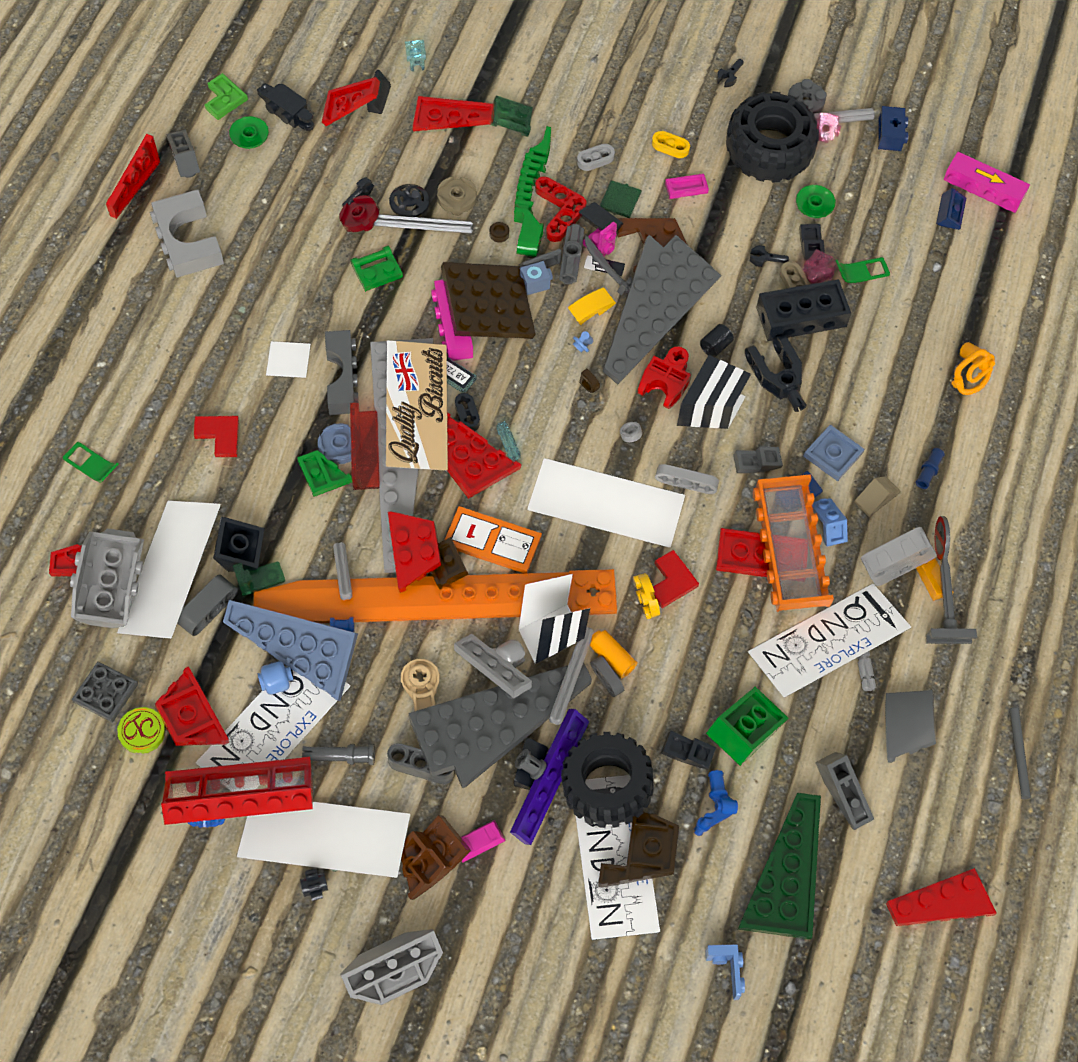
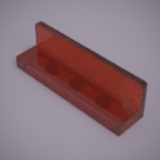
M350 403L353 490L379 489L377 411H360L359 403Z

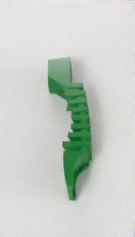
M546 126L543 140L538 145L531 147L529 152L525 154V160H523L514 207V222L522 223L516 254L537 257L541 244L544 223H539L533 216L532 206L534 202L531 201L532 186H535L536 182L535 178L538 179L540 177L539 172H546L545 165L548 161L551 145V127Z

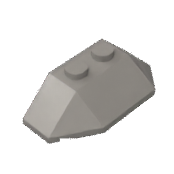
M433 929L406 932L358 955L340 975L350 998L383 1005L426 984L443 951Z

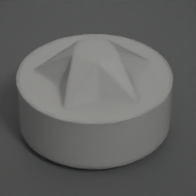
M637 422L624 424L620 428L622 440L625 442H635L642 436L640 424Z

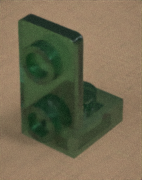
M278 561L250 571L248 569L244 570L242 563L233 565L242 596L286 581Z

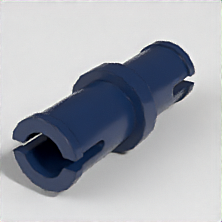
M933 448L928 460L923 463L922 471L915 482L919 488L927 489L933 476L937 475L939 471L938 466L945 456L941 449Z

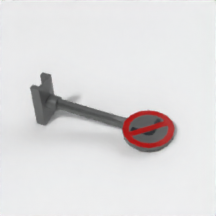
M940 516L936 521L934 541L937 558L941 560L940 574L945 620L943 621V628H931L926 634V644H972V639L977 638V630L957 629V620H955L951 573L948 563L950 527L948 519L945 516Z

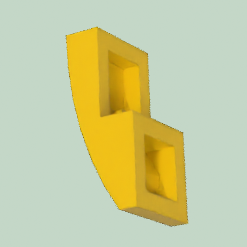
M603 287L577 300L568 309L578 323L582 325L595 314L602 315L616 303Z

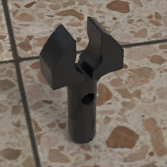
M737 59L729 70L721 68L717 74V83L719 84L722 79L728 77L724 88L733 86L737 80L734 74L741 68L744 61Z
M367 177L360 179L356 183L358 188L342 203V207L346 203L348 205L353 203V198L368 196L374 188L372 181Z
M758 245L751 249L750 262L755 266L763 267V263L766 261L789 262V256L768 253L765 250V246Z

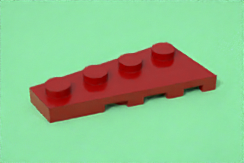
M418 96L413 132L491 125L494 122L496 104Z
M147 133L106 202L109 215L115 219L120 216L160 163L154 137Z
M975 868L889 900L886 903L896 926L922 924L931 921H950L951 919L958 918L968 919L977 916L987 917L997 914Z

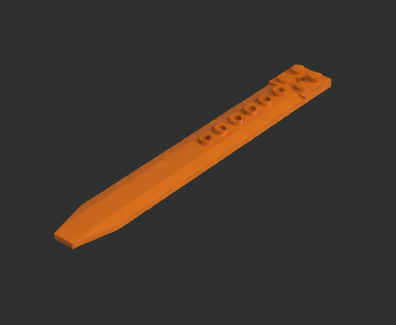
M614 569L576 570L557 573L467 575L451 584L443 585L441 589L438 588L433 576H427L420 581L415 580L406 587V591L401 593L398 589L397 577L350 579L352 598L346 600L340 598L338 579L299 580L254 592L253 603L255 607L316 623H330V618L344 620L350 617H354V622L521 617L526 584L573 574L567 603L571 612L590 608L589 615L617 614ZM595 588L599 592L593 597L591 593H587V590Z

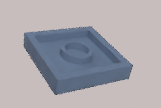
M829 425L805 451L803 457L833 479L839 481L859 459L865 449L835 427Z

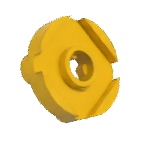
M647 573L633 576L636 589H640L636 591L639 603L644 605L643 612L646 619L659 616L660 609L658 601L655 599L654 589Z

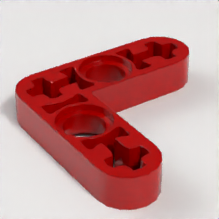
M539 177L535 182L536 194L561 208L546 227L547 239L551 242H559L566 236L567 226L576 224L581 218L579 211L586 207V199L549 177ZM558 193H563L566 195V197L563 199H559L555 195ZM570 216L572 219L565 222L561 217Z

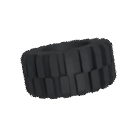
M603 732V735L597 736V733L590 735L588 740H585V738L577 742L578 747L572 746L568 751L569 757L564 758L563 769L561 770L564 797H566L569 808L573 809L574 815L579 819L584 817L585 823L593 825L594 822L598 823L600 828H606V825H612V828L619 827L621 822H625L626 825L633 822V816L639 818L643 814V807L647 808L651 802L650 796L653 795L654 791L652 762L650 757L646 755L644 747L642 745L637 746L635 739L631 737L625 739L624 734L618 732L616 735H611L610 732ZM603 766L619 767L630 776V781L623 789L610 794L595 792L585 784L589 774Z

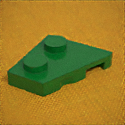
M318 450L297 457L313 497L353 483L350 474H345L338 468L337 464L327 460L325 455Z

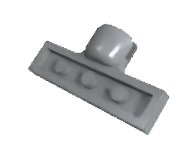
M470 634L454 643V651L513 698L532 688V681L516 669V667L525 662V651L518 641L508 640L497 648L492 649L473 634Z

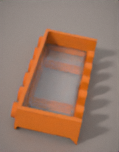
M811 474L760 479L757 481L756 487L753 488V499L758 502L759 507L756 509L757 521H761L762 525L760 539L761 542H765L766 548L763 550L764 562L769 565L767 580L769 584H772L773 588L770 594L771 603L776 606L777 612L821 606L830 607L834 600L833 595L828 593L830 579L829 576H825L824 572L826 557L821 555L820 545L822 543V536L817 534L818 515L813 513L814 494L810 493L808 486Z

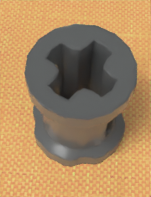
M524 749L515 761V767L528 772L534 780L543 774L547 764L546 761L538 760L532 756L528 749Z

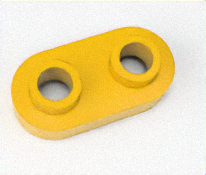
M658 131L652 137V146L657 151L676 158H684L689 154L690 143L682 137L666 131Z

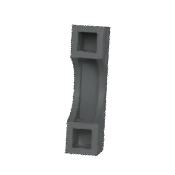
M350 330L325 331L327 361L339 365L343 370L342 375L337 381L327 385L329 415L355 414V405H359L358 392H354V387H358L357 374H353V369H357V358L352 356V351H356V339L351 338Z

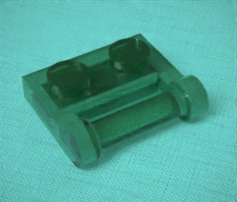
M496 95L493 101L490 125L495 127L498 125L520 132L522 136L528 137L531 130L530 124L533 107Z

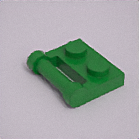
M389 245L367 256L350 259L351 265L365 292L403 278V273ZM382 258H386V261L367 267L365 269L361 268V266L377 261Z

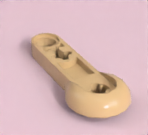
M426 659L410 661L401 672L402 686L412 698L415 711L435 705L434 696L439 684L440 674L437 667ZM417 673L427 676L426 678L423 677L422 682H419L417 678H413L414 676L417 677Z

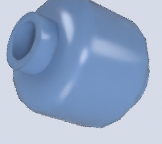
M281 661L261 667V673H257L262 691L266 690L269 695L288 690L290 687L289 681L293 680L290 667L285 668Z

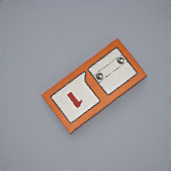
M459 506L445 540L451 537L458 552L525 574L528 573L542 533Z

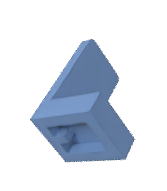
M824 498L815 501L812 507L823 523L825 545L832 546L848 542L847 519L833 500Z
M708 945L705 950L706 961H712L713 964L720 965L726 964L727 960H730L733 1000H739L741 993H745L744 977H740V968H743L742 952H738V945Z

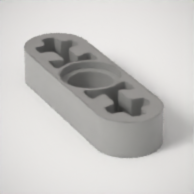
M666 464L659 465L655 475L656 480L661 483L705 494H715L719 484V480L712 475Z

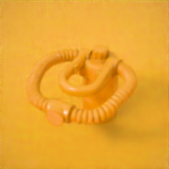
M967 342L960 349V356L964 360L957 365L954 372V380L952 381L953 387L957 388L963 395H971L983 389L987 382H989L993 366L995 365L993 354ZM972 362L974 364L969 367L966 374L967 380L971 383H976L983 376L984 378L977 386L965 389L961 371ZM977 367H979V370H981V372H979L976 377L972 378V372Z

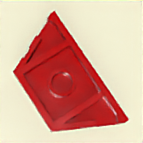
M390 511L388 512L398 589L401 593L406 591V587L415 580L420 581L428 572L434 571L442 564L434 521Z
M189 666L186 667L178 680L173 682L168 687V691L155 703V707L176 746L228 744L229 739L191 669Z

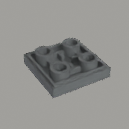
M97 661L71 700L73 703L113 723L138 686V682Z

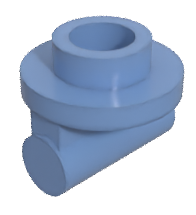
M584 331L579 339L574 336L575 342L573 345L581 353L584 350L588 353L589 349L587 346L593 343L591 335Z

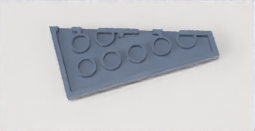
M232 600L228 601L223 620L226 625L253 641L258 647L269 652L277 660L314 683L315 686L330 694L337 701H341L358 633Z

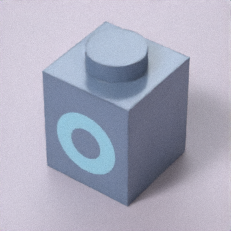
M544 261L520 268V276L524 280L527 295L550 289V280L553 279L550 268H546Z

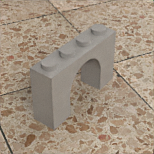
M199 190L151 202L153 211L150 212L153 224H158V227H155L158 239L163 238L164 242L161 243L164 255H169L166 261L169 270H174L176 278L224 264L216 236L192 243L181 242L173 237L174 232L181 225L207 217Z

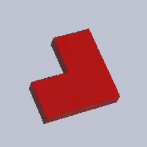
M195 416V439H215V457H237L238 416Z
M674 550L655 560V565L666 578L653 586L655 599H657L662 609L699 587V582Z

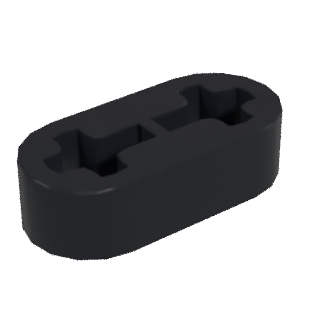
M468 393L458 394L455 398V410L459 422L461 421L473 431H477L480 426V417L473 397ZM462 401H465L467 404V409H464L463 404H461ZM467 416H470L473 424L467 422Z

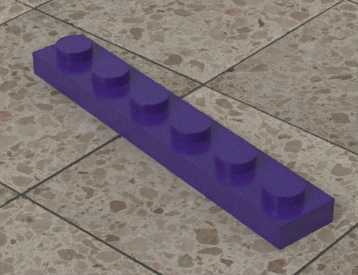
M568 709L544 759L547 763L545 771L538 779L534 780L511 828L510 833L526 845H532L562 781L561 770L563 769L564 758L569 757L568 751L572 746L578 747L577 742L581 740L588 726L589 720L576 709Z

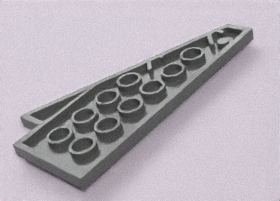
M650 235L645 240L602 370L617 385L722 276L677 235L665 247H662Z
M584 662L570 701L592 682ZM568 665L528 677L532 681V688L515 698L497 686L408 713L409 721L431 776L455 770L461 787L466 788L550 718Z

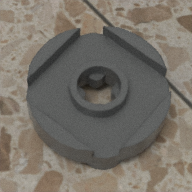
M804 79L802 82L794 84L788 94L795 96L799 102L803 101L813 114L820 113L824 109L827 93L810 79Z

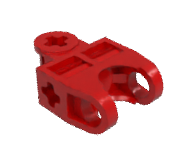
M673 347L669 350L664 360L653 356L644 370L637 393L644 396L646 392L649 393L651 390L659 389L666 395L663 407L667 409L672 408L680 400L690 384L691 374L686 372L689 359L687 350L682 347Z

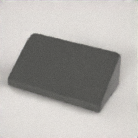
M561 249L522 262L518 266L524 267L544 261L546 268L561 263Z

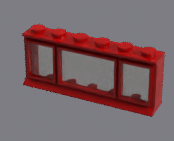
M310 757L166 771L164 794L161 802L164 825L313 809V778Z

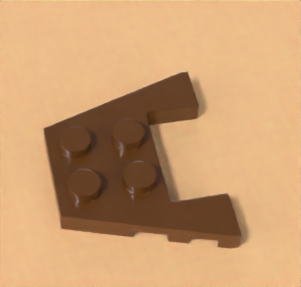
M617 218L623 222L622 227L616 232L618 238L638 233L644 245L646 238L650 235L662 247H665L677 235L687 244L675 218ZM637 265L633 267V272H634V273H635V270H636Z

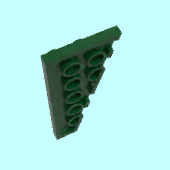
M797 792L737 930L812 939L821 806L820 795Z

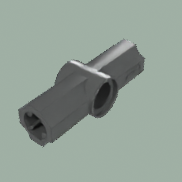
M578 224L567 226L559 280L564 282V284L571 285L577 282L585 231Z

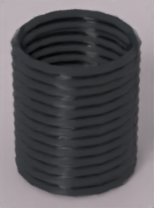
M718 324L700 340V346L707 355L716 357L733 342V333L727 326Z

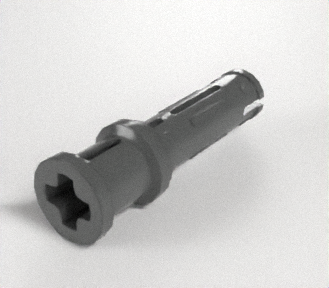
M350 744L347 747L303 746L302 751H304L302 757H310L311 761H347L350 765L355 763L374 765L375 744H370V746Z

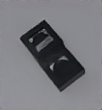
M800 224L799 233L804 261L825 260L821 225Z
M670 731L667 734L661 754L695 767L709 769L716 747L697 738L691 740Z

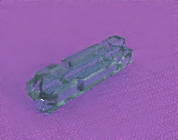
M498 423L497 431L501 435L500 438L506 452H508L509 459L512 461L519 460L521 453L519 448L516 447L517 444L512 432L509 431L508 423Z

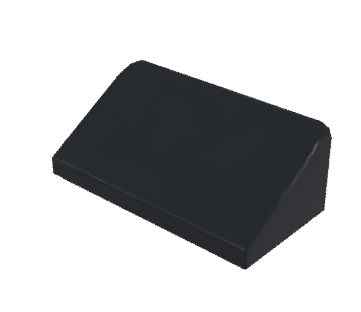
M376 70L374 77L380 81L377 98L367 103V110L371 113L382 114L391 84L380 70Z
M596 202L579 211L580 216L600 231L612 222L617 224L616 232L623 225V222Z
M530 738L525 739L523 750L528 749L531 755L538 760L545 759L549 748ZM517 769L514 786L530 790L534 779L525 770Z

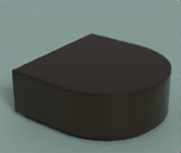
M587 368L581 372L579 383L588 392H596L600 388L598 379Z

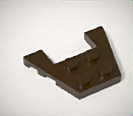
M644 811L639 818L633 816L627 865L601 863L598 887L604 888L674 875L679 825Z

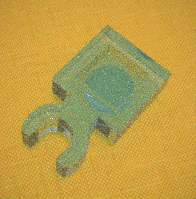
M424 40L405 41L407 61H410L411 71H414V66L420 65L421 70L424 71V60H426Z

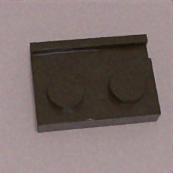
M451 537L438 543L442 565L431 571L439 589L447 583L451 584L469 575Z

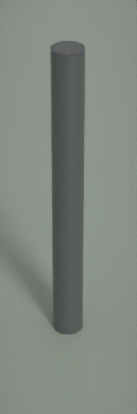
M1013 707L1010 708L1021 799H1030L1031 793L1019 708Z

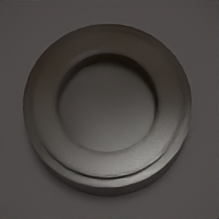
M503 222L493 223L489 229L491 240L498 243L505 242L509 238L510 230L508 225Z

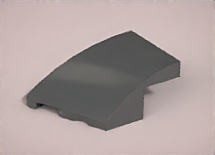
M933 690L886 693L885 720L888 763L894 762L896 757L909 752L911 755L918 752L921 748H927L936 744Z

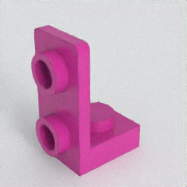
M612 222L602 231L599 229L595 230L588 236L603 256L611 254L615 249L617 229L615 222Z

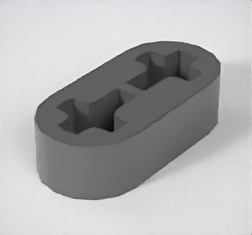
M599 656L590 662L594 673L612 697H616L625 691L622 682L604 657Z

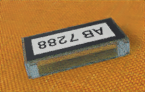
M447 357V383L460 392L465 393L477 380V375Z

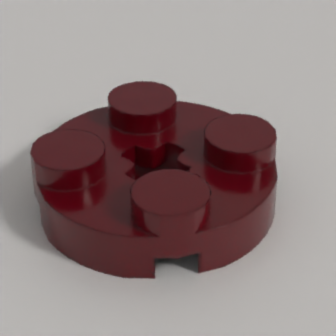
M366 195L353 198V203L350 205L346 203L343 206L339 219L347 232L369 231L374 227V222L379 216L380 208L373 198Z

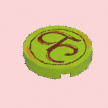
M147 707L135 708L127 712L121 718L117 727L118 738L122 746L129 752L142 754L157 749L164 740L166 726L159 713Z

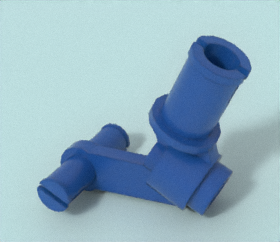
M715 770L708 774L711 789L709 797L715 802V811L706 813L704 817L698 819L694 828V833L697 836H701L714 825L732 816V814H737L738 802L730 798L725 790L723 771Z

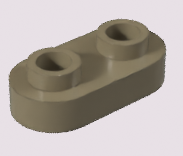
M786 262L782 265L780 277L786 288L810 284L797 263Z

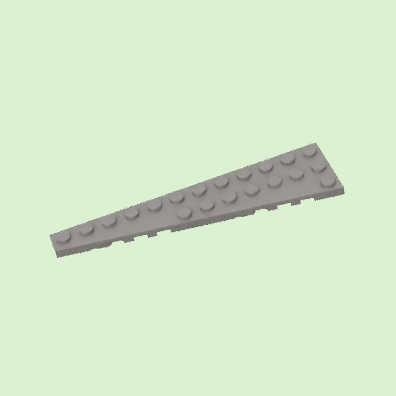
M433 338L396 340L402 342L434 344ZM387 341L370 342L384 572L394 573L396 569L388 512L392 511L409 516L414 515L419 469L386 467Z

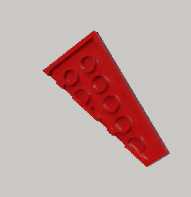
M447 412V472L468 499L521 469L522 465L519 462H514L506 457V453L489 445L488 440L461 421L459 423L450 417L451 414Z

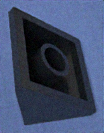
M222 516L220 518L213 559L228 572L257 570L265 528Z

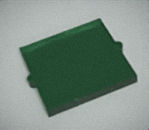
M611 180L600 206L613 215L617 214L630 218L642 190L628 186L627 183L622 184Z

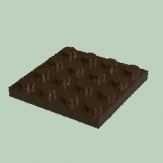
M442 263L441 271L455 336L534 338L536 333L524 280L520 276V266Z

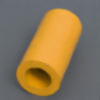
M598 630L592 635L590 647L599 656L604 657L621 679L625 678L635 669L638 662L606 630L602 632Z

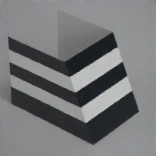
M708 355L681 403L677 426L728 429L746 397L741 392L751 373Z
M573 574L525 585L519 631L535 664L585 638L590 608L571 612L567 605Z

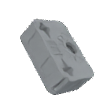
M917 527L864 554L861 560L874 584L881 586L933 560L937 554L923 528Z

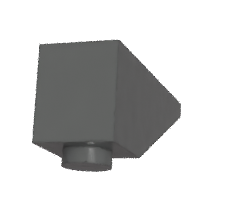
M186 129L166 134L180 177L189 178L195 176L196 173H200L195 151Z
M834 752L815 762L824 784L853 830L874 820L847 755Z

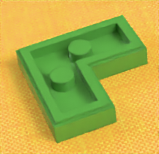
M222 73L208 82V88L217 96L205 104V109L219 120L246 102L248 96Z

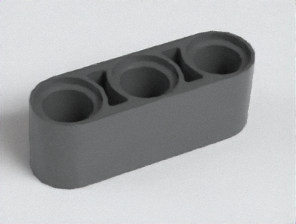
M222 575L215 576L182 609L177 624L192 636L198 635L228 605V601L235 598L238 588Z
M396 743L391 745L387 751L389 766L395 771L439 784H448L454 778V770L449 771L447 774L432 777L427 764L424 767H417L415 765L417 761H425L421 749ZM396 754H402L405 756L400 761H395L393 759V756Z

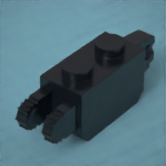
M264 83L257 89L258 95L265 101V107L269 113L275 114L285 124H289L293 128L299 126L306 131L313 130V114L308 111L305 98L285 84H277L275 87Z

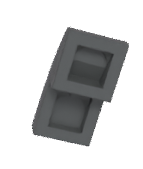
M758 447L756 451L736 450L733 454L737 473L764 472L779 469L783 466L779 447Z

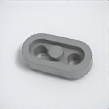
M601 144L583 150L577 156V165L584 171H590L610 164L614 160L615 150L609 144Z

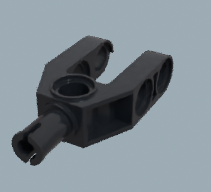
M783 334L773 339L774 349L785 367L784 370L777 374H774L772 371L770 372L764 361L765 357L759 353L756 346L752 345L745 348L747 362L761 387L780 400L788 398L795 412H799V409L800 411L805 409L807 404L799 393L802 384V362L787 336Z

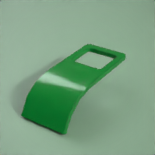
M883 257L851 264H843L835 260L843 280L847 283H859L890 276ZM881 262L885 273L871 276L866 264Z
M76 442L63 456L64 461L100 483L118 466V463L107 461L80 442ZM78 447L91 454L82 466L68 459Z

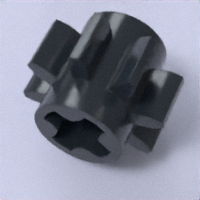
M316 868L305 871L306 877L300 879L304 897L311 896L312 901L322 899V892L328 891L324 872L318 874Z

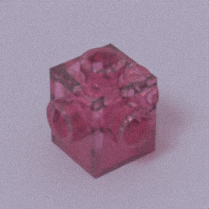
M820 112L819 119H816L818 122L817 129H819L818 141L828 143L829 140L833 141L834 136H839L841 125H838L840 116ZM828 125L830 127V130L825 131L823 129V126Z
M816 249L811 258L805 262L803 271L808 281L815 284L830 281L838 265L832 256Z

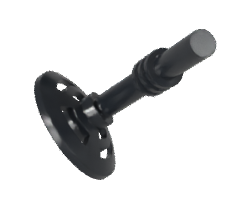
M404 184L392 191L389 197V204L393 212L399 216L417 217L427 210L429 196L426 190L418 185ZM419 192L423 194L424 202L421 201V194ZM395 196H397V202H398L399 206H397V205L395 204V201H394ZM414 205H417L419 207L415 210H405L406 207H412Z

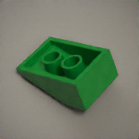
M754 687L721 714L706 734L741 766L789 718L758 688Z

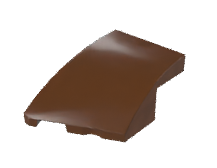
M438 815L424 832L412 831L405 839L401 861L403 864V875L408 881L410 890L408 897L410 900L416 899L438 883L471 851L442 815Z

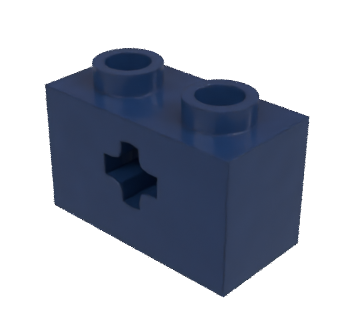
M882 106L878 118V149L902 151L903 144H907L908 132L905 131V128L908 126V116H905V108Z

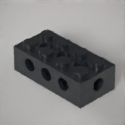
M839 279L759 293L756 306L767 341H773L775 337L783 334L790 338L845 328L851 316V310Z

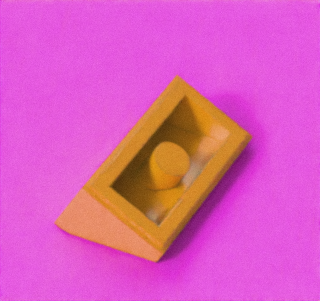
M936 558L916 568L933 601L943 598L940 566Z

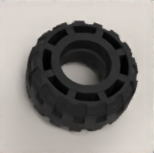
M775 91L767 94L766 92L757 93L756 96H750L745 99L732 113L727 129L726 147L734 165L737 168L740 167L742 173L748 177L753 176L758 181L764 182V180H769L775 183L780 182L782 179L790 180L810 165L819 139L818 122L813 112L808 109V106L803 101L799 102L795 96L790 94L787 96ZM774 130L787 137L773 139L764 136L759 131Z

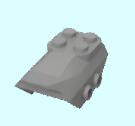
M107 528L101 533L89 531L82 544L81 552L76 554L75 566H77L76 574H72L70 587H73L71 617L88 625L107 628H119L127 625L132 597L137 596L139 584L136 582L137 574L141 575L143 561H140L144 539L136 538L134 532Z

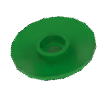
M248 116L236 120L230 127L229 135L235 145L250 149L262 145L268 138L269 130L265 121L257 117Z
M820 185L805 186L796 196L798 209L804 215L811 218L826 217L835 208L836 199L833 193Z

